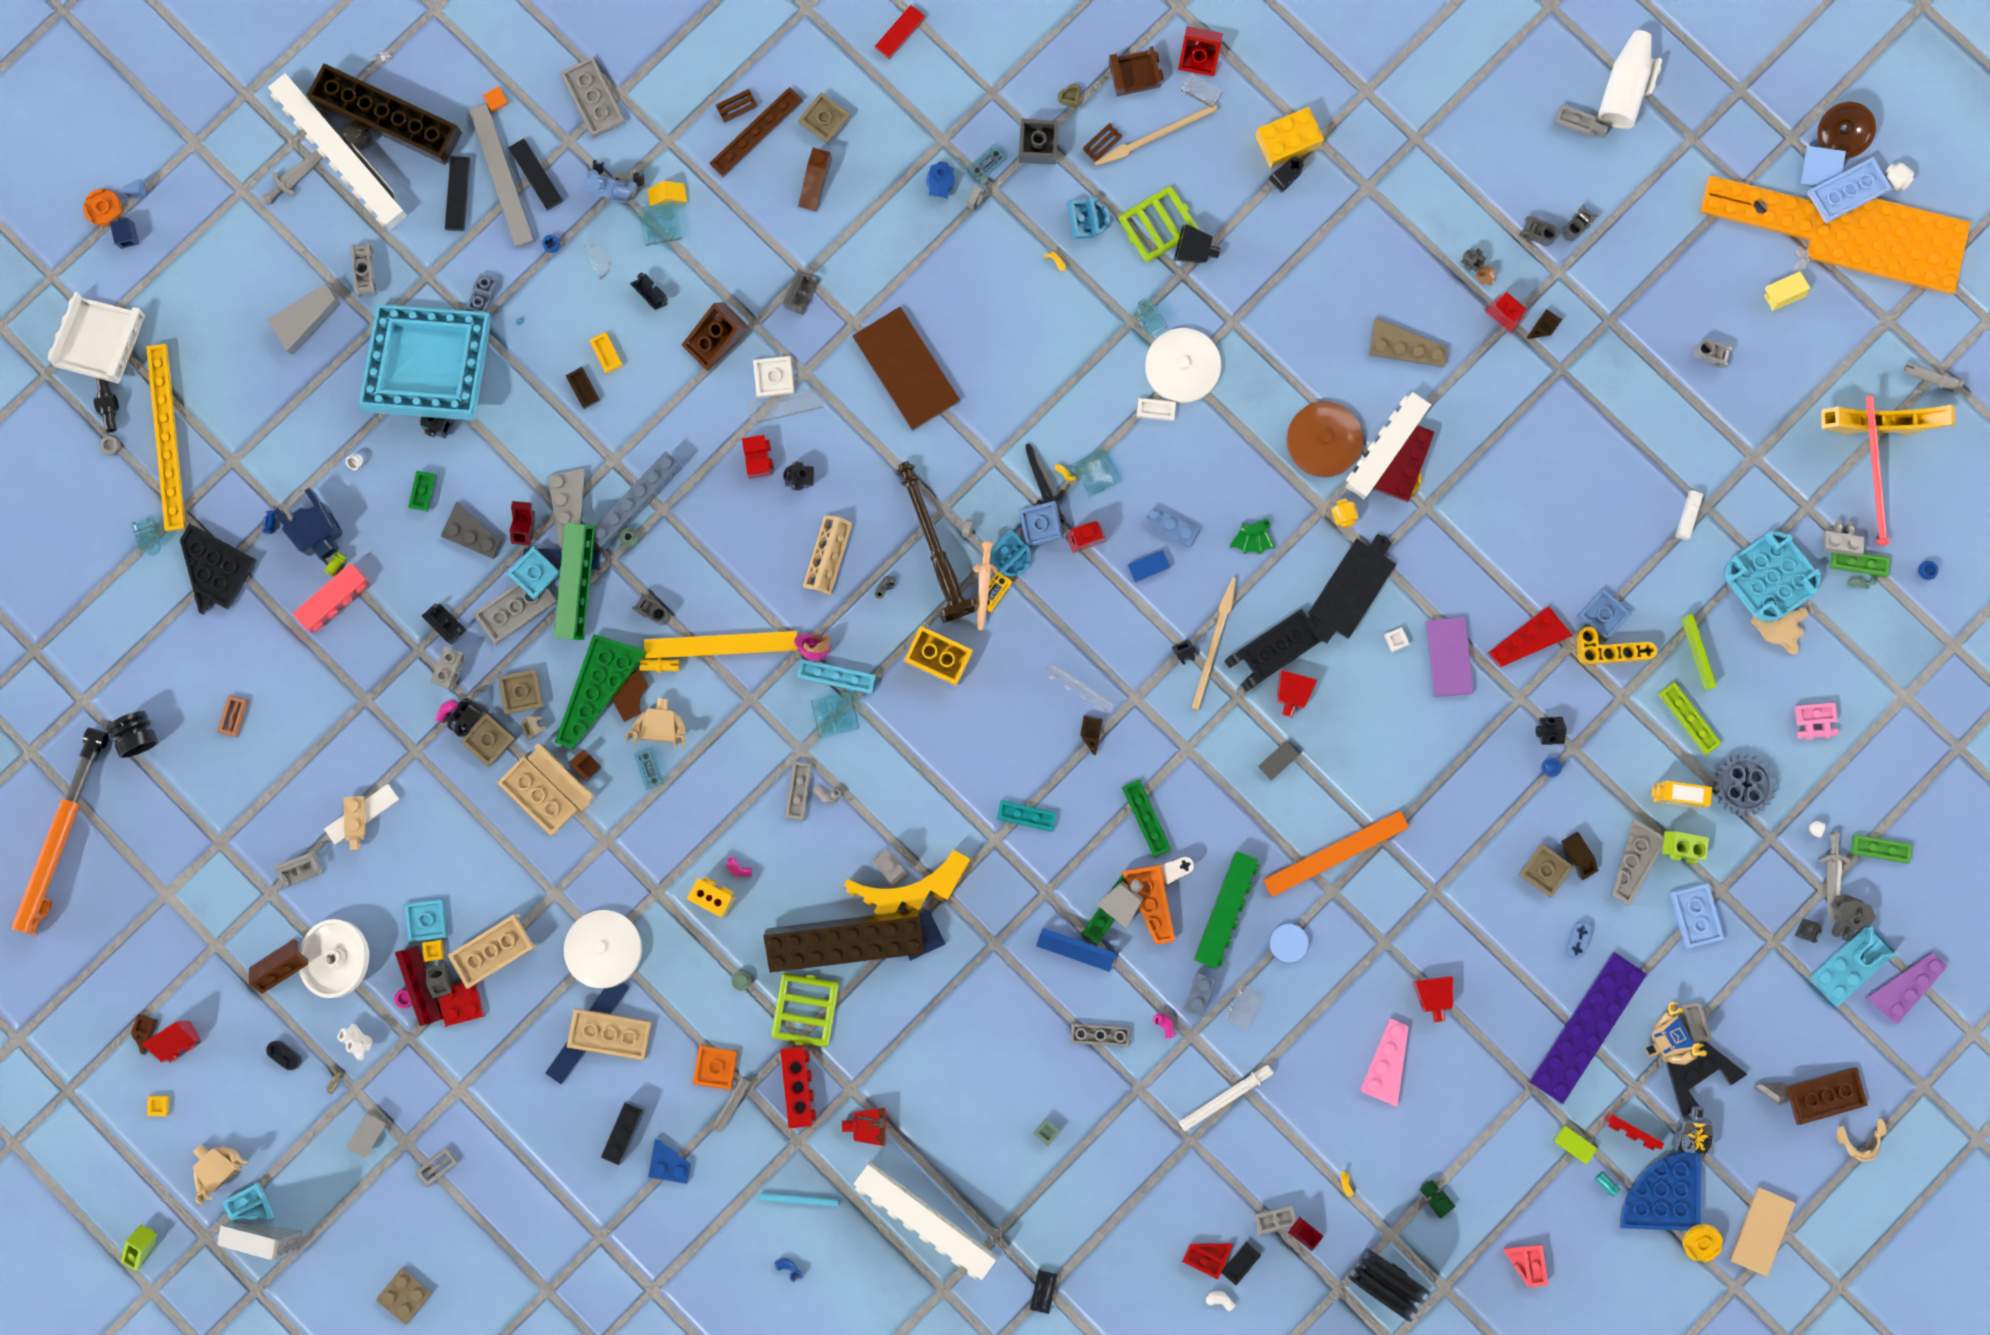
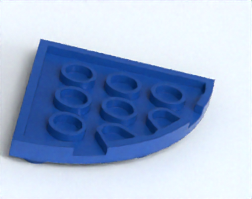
M1678 1152L1656 1161L1644 1170L1635 1180L1625 1198L1620 1216V1228L1688 1231L1691 1227L1701 1224V1153Z

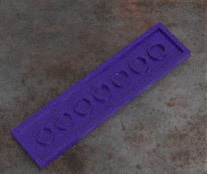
M1612 952L1528 1082L1559 1103L1564 1104L1645 979L1647 973L1617 953Z

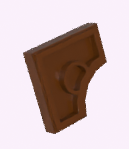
M640 670L628 677L612 699L624 722L642 713L640 699L649 688V685Z

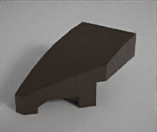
M1084 715L1080 735L1092 754L1096 755L1103 718Z

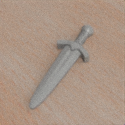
M317 150L280 178L277 172H273L277 186L268 194L262 195L261 201L265 205H270L273 198L281 193V191L290 196H295V191L290 189L323 158Z
M1831 832L1829 834L1831 854L1819 858L1818 861L1820 863L1826 861L1828 914L1830 921L1835 922V913L1831 903L1835 897L1840 896L1842 862L1849 864L1851 861L1838 854V842L1841 834Z

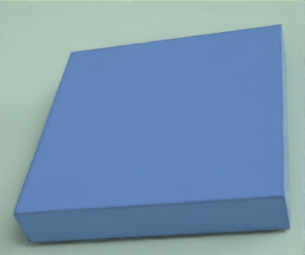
M1056 501L1019 510L1025 543L1029 548L1064 539Z
M1602 588L1577 617L1588 627L1594 628L1598 636L1606 642L1632 613L1605 588Z

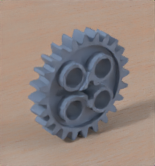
M1741 753L1738 754L1737 758L1733 755L1730 756V760L1724 759L1725 765H1718L1721 771L1714 772L1718 778L1712 779L1713 782L1717 783V786L1712 787V789L1718 791L1714 797L1720 796L1721 798L1718 804L1725 803L1723 809L1731 808L1730 813L1734 814L1737 811L1738 816H1742L1743 813L1746 816H1751V811L1754 815L1758 814V809L1764 811V805L1768 806L1771 804L1768 799L1775 798L1771 791L1777 790L1772 787V784L1777 781L1770 778L1775 775L1774 773H1768L1770 766L1764 767L1765 760L1758 762V756H1754L1751 759L1750 754H1746L1744 757ZM1734 769L1739 772L1738 779L1732 775ZM1753 772L1758 775L1757 782L1752 779ZM1741 782H1744V784H1747V788H1745L1743 785H1741ZM1731 788H1734L1737 792L1735 798L1730 795ZM1751 791H1753L1756 795V799L1754 801H1752L1749 797V793Z

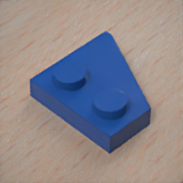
M655 1139L648 1177L687 1184L691 1163L663 1144L662 1141Z

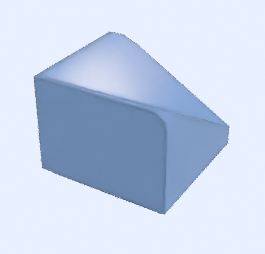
M137 179L121 188L120 193L127 199L145 198L146 184Z

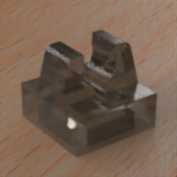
M1803 918L1795 936L1802 940L1817 943L1816 937L1818 933L1822 932V925Z

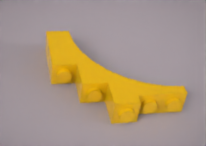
M1953 405L1914 410L1875 411L1877 435L1892 432L1911 435L1922 433L1924 430L1956 425L1955 406ZM1843 407L1821 410L1822 429L1845 435L1861 432L1869 433L1867 410Z
M953 849L946 861L934 873L919 882L905 887L877 889L860 885L847 879L844 886L847 887L846 892L855 897L857 894L864 897L863 902L873 907L875 903L877 906L874 912L877 915L897 912L902 902H905L904 907L909 910H919L930 891L934 892L933 897L941 901L944 898L948 900L971 859Z

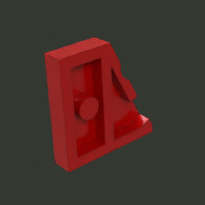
M1189 1244L1181 1262L1218 1280L1233 1244Z

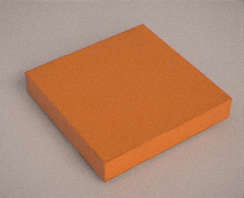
M699 1045L693 1084L732 1090L738 1051Z

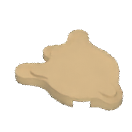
M1805 608L1791 611L1773 623H1765L1752 616L1751 623L1760 631L1766 642L1780 645L1790 655H1794L1799 650L1797 640L1804 634L1803 629L1799 628L1797 624L1807 618L1808 611Z

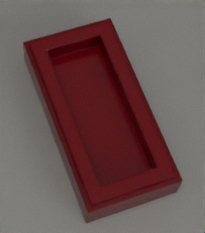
M1301 1217L1297 1219L1288 1231L1291 1236L1311 1251L1315 1249L1324 1237Z

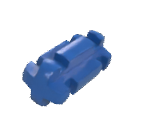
M268 510L265 511L267 515L264 516V529H262V532L273 534L272 529L275 526L276 518L274 516L276 514L274 511Z

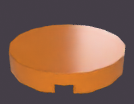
M97 189L87 195L85 204H83L84 215L91 223L97 226H109V222L115 221L122 214L121 200L110 190Z

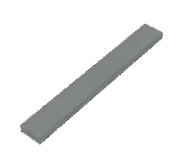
M486 103L469 109L514 244L518 248L533 243L534 239L489 107Z

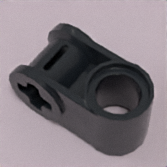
M1296 156L1291 157L1268 180L1282 193L1301 174L1304 166L1302 159ZM1295 165L1298 166L1297 169H1296V168L1291 169V166H1295Z
M464 698L447 719L446 725L457 736L464 737L470 732L477 720L481 718L483 708L469 698Z

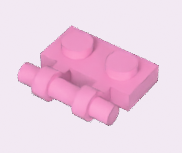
M1835 703L1795 706L1797 726L1805 725V731L1797 732L1798 739L1813 740L1816 737L1827 739L1831 738V736H1838V729L1831 728L1830 723L1838 722ZM1813 724H1822V729L1813 730Z

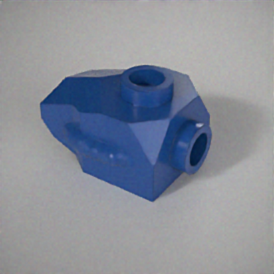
M938 162L931 165L926 178L927 187L930 189L929 196L948 199V194L955 184L954 168L949 166L948 163Z

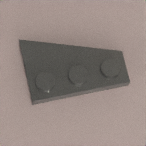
M456 502L441 534V537L491 559L495 558L502 543L458 502Z

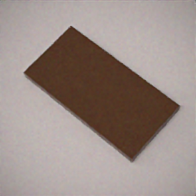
M901 307L896 308L852 335L912 431L960 402L956 392Z

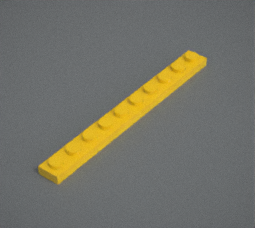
M166 344L146 346L164 528L166 532L186 530L168 346Z

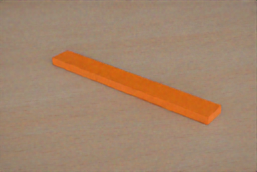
M1400 810L1269 876L1263 882L1270 896L1274 897L1408 829L1409 826Z

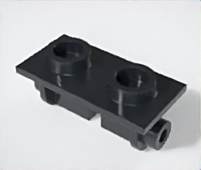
M641 272L637 276L638 280L630 283L655 311L667 305V295L658 286L652 288L654 282L647 274Z

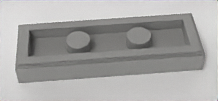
M793 761L785 811L786 819L804 821L812 763Z

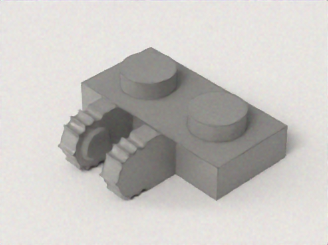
M1836 520L1834 532L1825 531L1823 534V551L1861 557L1864 554V537L1853 535L1854 522H1848L1846 534L1841 533L1843 528L1842 520Z

